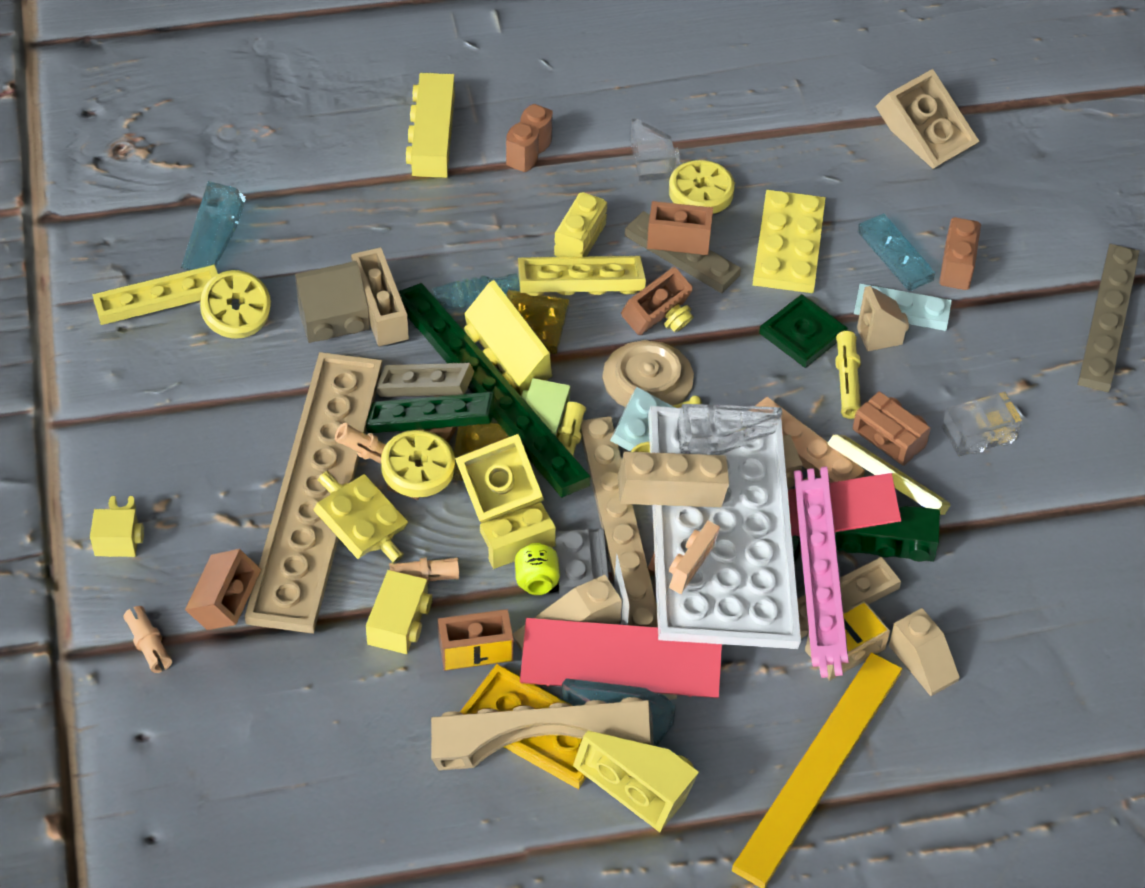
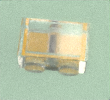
M1002 392L948 407L942 429L960 457L967 454H978L985 449L1011 444L1018 439L1023 420L1007 393Z

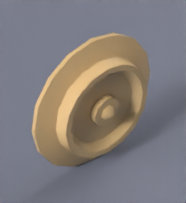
M643 340L627 343L613 351L604 364L602 379L607 393L624 407L627 406L636 387L673 406L682 403L691 392L694 372L689 360L678 349L663 342Z

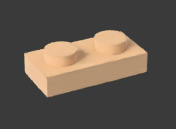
M708 520L701 531L696 529L693 531L685 547L688 550L684 555L679 553L670 566L669 572L673 574L669 586L670 589L679 594L683 593L713 549L720 526Z

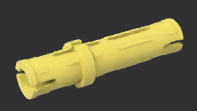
M843 331L836 336L838 356H836L835 364L839 370L841 414L847 419H854L855 413L861 407L858 375L861 359L857 354V337L851 331Z

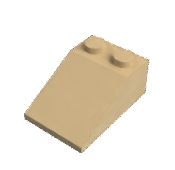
M934 69L888 93L875 106L889 129L932 169L980 142Z

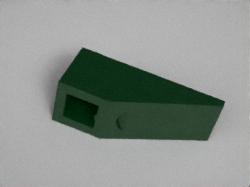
M913 506L900 507V522L836 532V549L851 554L864 553L884 558L897 557L917 562H934L939 544L940 510Z

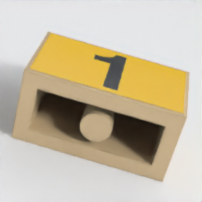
M865 601L854 607L847 606L843 609L849 663L842 664L843 673L866 661L871 652L878 654L886 649L890 630ZM808 632L805 651L811 657L810 637ZM827 665V678L829 681L837 677L835 676L834 665Z

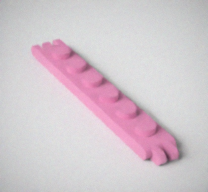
M827 466L821 467V478H815L814 468L807 469V480H803L801 470H795L794 479L813 667L820 666L821 678L828 677L827 665H834L835 676H843L842 664L849 663L828 468Z

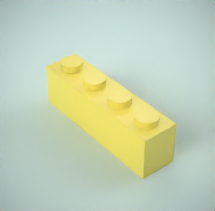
M420 73L418 85L413 84V102H416V105H411L410 121L414 122V125H409L408 143H412V146L406 147V164H411L412 176L448 177L455 99L454 74Z

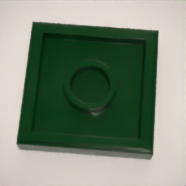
M803 294L764 322L759 328V334L804 368L837 343V334L848 331L845 325Z

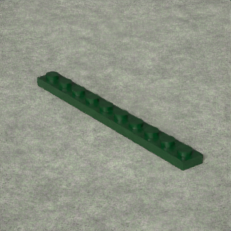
M423 283L398 291L407 317L445 362L471 364L474 374L468 389L472 393H494L496 404L493 418L509 437L519 434L528 459L560 497L563 498L589 487L591 476Z

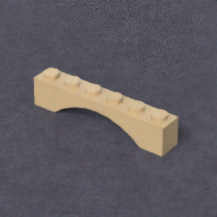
M629 697L621 700L619 703L592 700L581 706L555 703L550 705L549 708L534 709L531 706H518L513 711L499 712L496 709H481L477 714L465 715L456 711L445 712L440 717H431V759L438 771L475 768L487 756L508 744L525 738L542 735H566L583 739L587 731L654 746L652 711L648 700L643 701L640 698Z

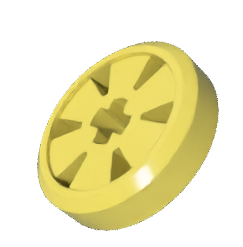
M693 160L683 163L670 176L669 196L672 202L676 204L713 207V214H716L726 209L734 197L735 182L732 174L722 165L712 161Z
M239 270L225 271L211 278L202 291L200 302L202 317L209 328L221 336L235 339L245 338L258 332L265 325L271 307L270 295L263 282L256 276ZM232 299L239 300V304H241L239 309H232V305H229L232 303Z
M424 430L402 432L394 436L383 449L381 457L382 475L386 483L400 494L409 497H428L437 494L448 486L454 475V452L448 442L435 433ZM415 460H420L422 466H421V467L415 466L414 461H415Z

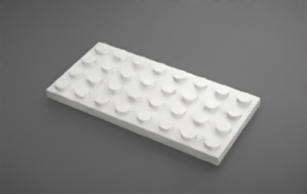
M650 406L648 413L650 453L725 455L729 476V486L722 507L652 505L658 640L798 649L801 643L781 416ZM709 520L720 526L715 545L683 593L679 594L669 588L673 576L669 572L670 566L679 553L684 555L688 550L685 547L695 529L701 531Z

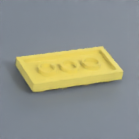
M766 190L753 286L814 293L826 197Z
M640 256L518 258L520 293H527L532 296H539L545 292H557L561 295H572L575 292H589L590 294L601 295L607 291L635 294L643 290L646 284Z

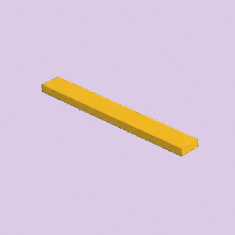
M872 652L870 653L734 862L732 872L760 888H766L898 680L902 671L901 667Z

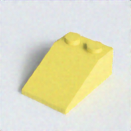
M587 731L583 736L573 767L658 832L662 831L686 801L699 773L686 757L676 755L669 749L593 731Z

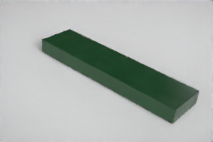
M493 392L372 402L366 422V430L368 433L491 424L496 397Z

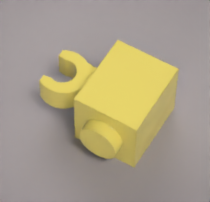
M111 496L108 502L110 509H94L90 532L94 555L136 557L137 544L143 543L144 526L143 523H138L134 497L129 496L127 505L118 507L116 496Z

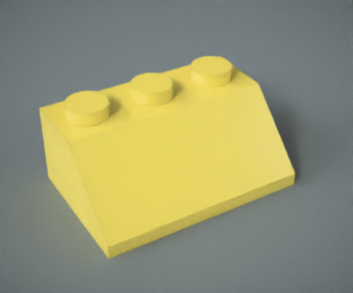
M494 280L491 281L464 313L467 324L464 330L474 343L479 341L484 348L482 351L494 366H498L504 378L522 396L523 390L529 391L532 378L546 381L552 377L550 352Z

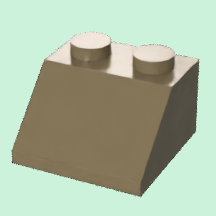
M357 261L295 274L299 314L308 343L370 330L368 306Z

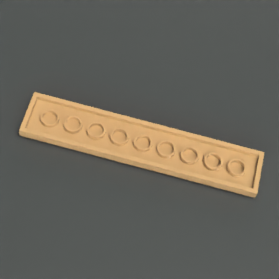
M319 352L259 563V568L262 570L252 589L246 609V625L314 634L339 539L314 511L316 504L330 495L328 490L318 481V478L324 472L329 471L340 485L354 480L359 461L358 452L341 443H337L335 434L340 425L345 422L366 434V422L371 404L376 396L375 387L381 376L382 360Z

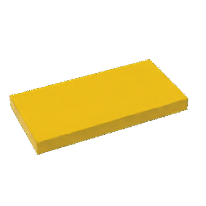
M496 664L461 709L460 713L463 715L477 714L481 709H496L499 712L513 711L518 706H531L534 709L549 708L550 705L555 703H569L535 684L520 683V676ZM542 735L525 738L504 746L509 751L578 790L587 778L573 767L582 741L580 738L566 735Z

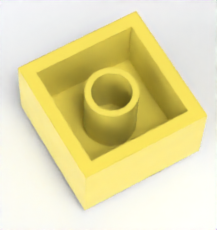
M519 434L455 458L481 524L544 501L543 494Z

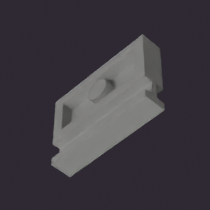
M599 529L598 532H589V530L555 531V549L559 557L560 567L559 595H565L573 588L600 576L606 575L608 578L604 529Z

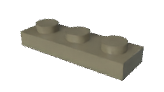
M470 363L385 365L375 390L379 397L465 394L474 370Z

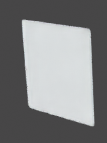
M616 554L614 589L622 600L621 624L628 625L629 601L618 555Z

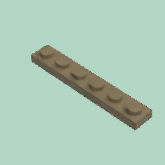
M1109 244L1077 385L1109 393L1140 250Z

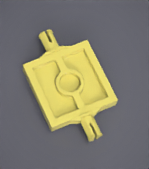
M329 471L324 472L318 478V481L328 490L330 495L316 504L314 508L316 514L357 559L370 551L381 549L392 563L400 560L404 553L396 547L391 539L394 535L404 530L408 524L403 515L365 474L350 483L340 485Z

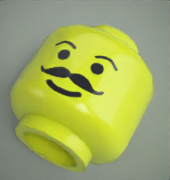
M532 543L520 549L516 554L514 561L515 578L518 586L532 595H543L559 583V557L553 548L541 543Z

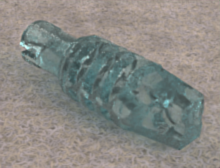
M516 273L496 278L482 275L480 279L472 277L470 281L468 278L463 279V282L456 280L452 283L433 288V296L444 309L464 308L465 303L471 306L488 283L493 280L505 295L520 293V286Z

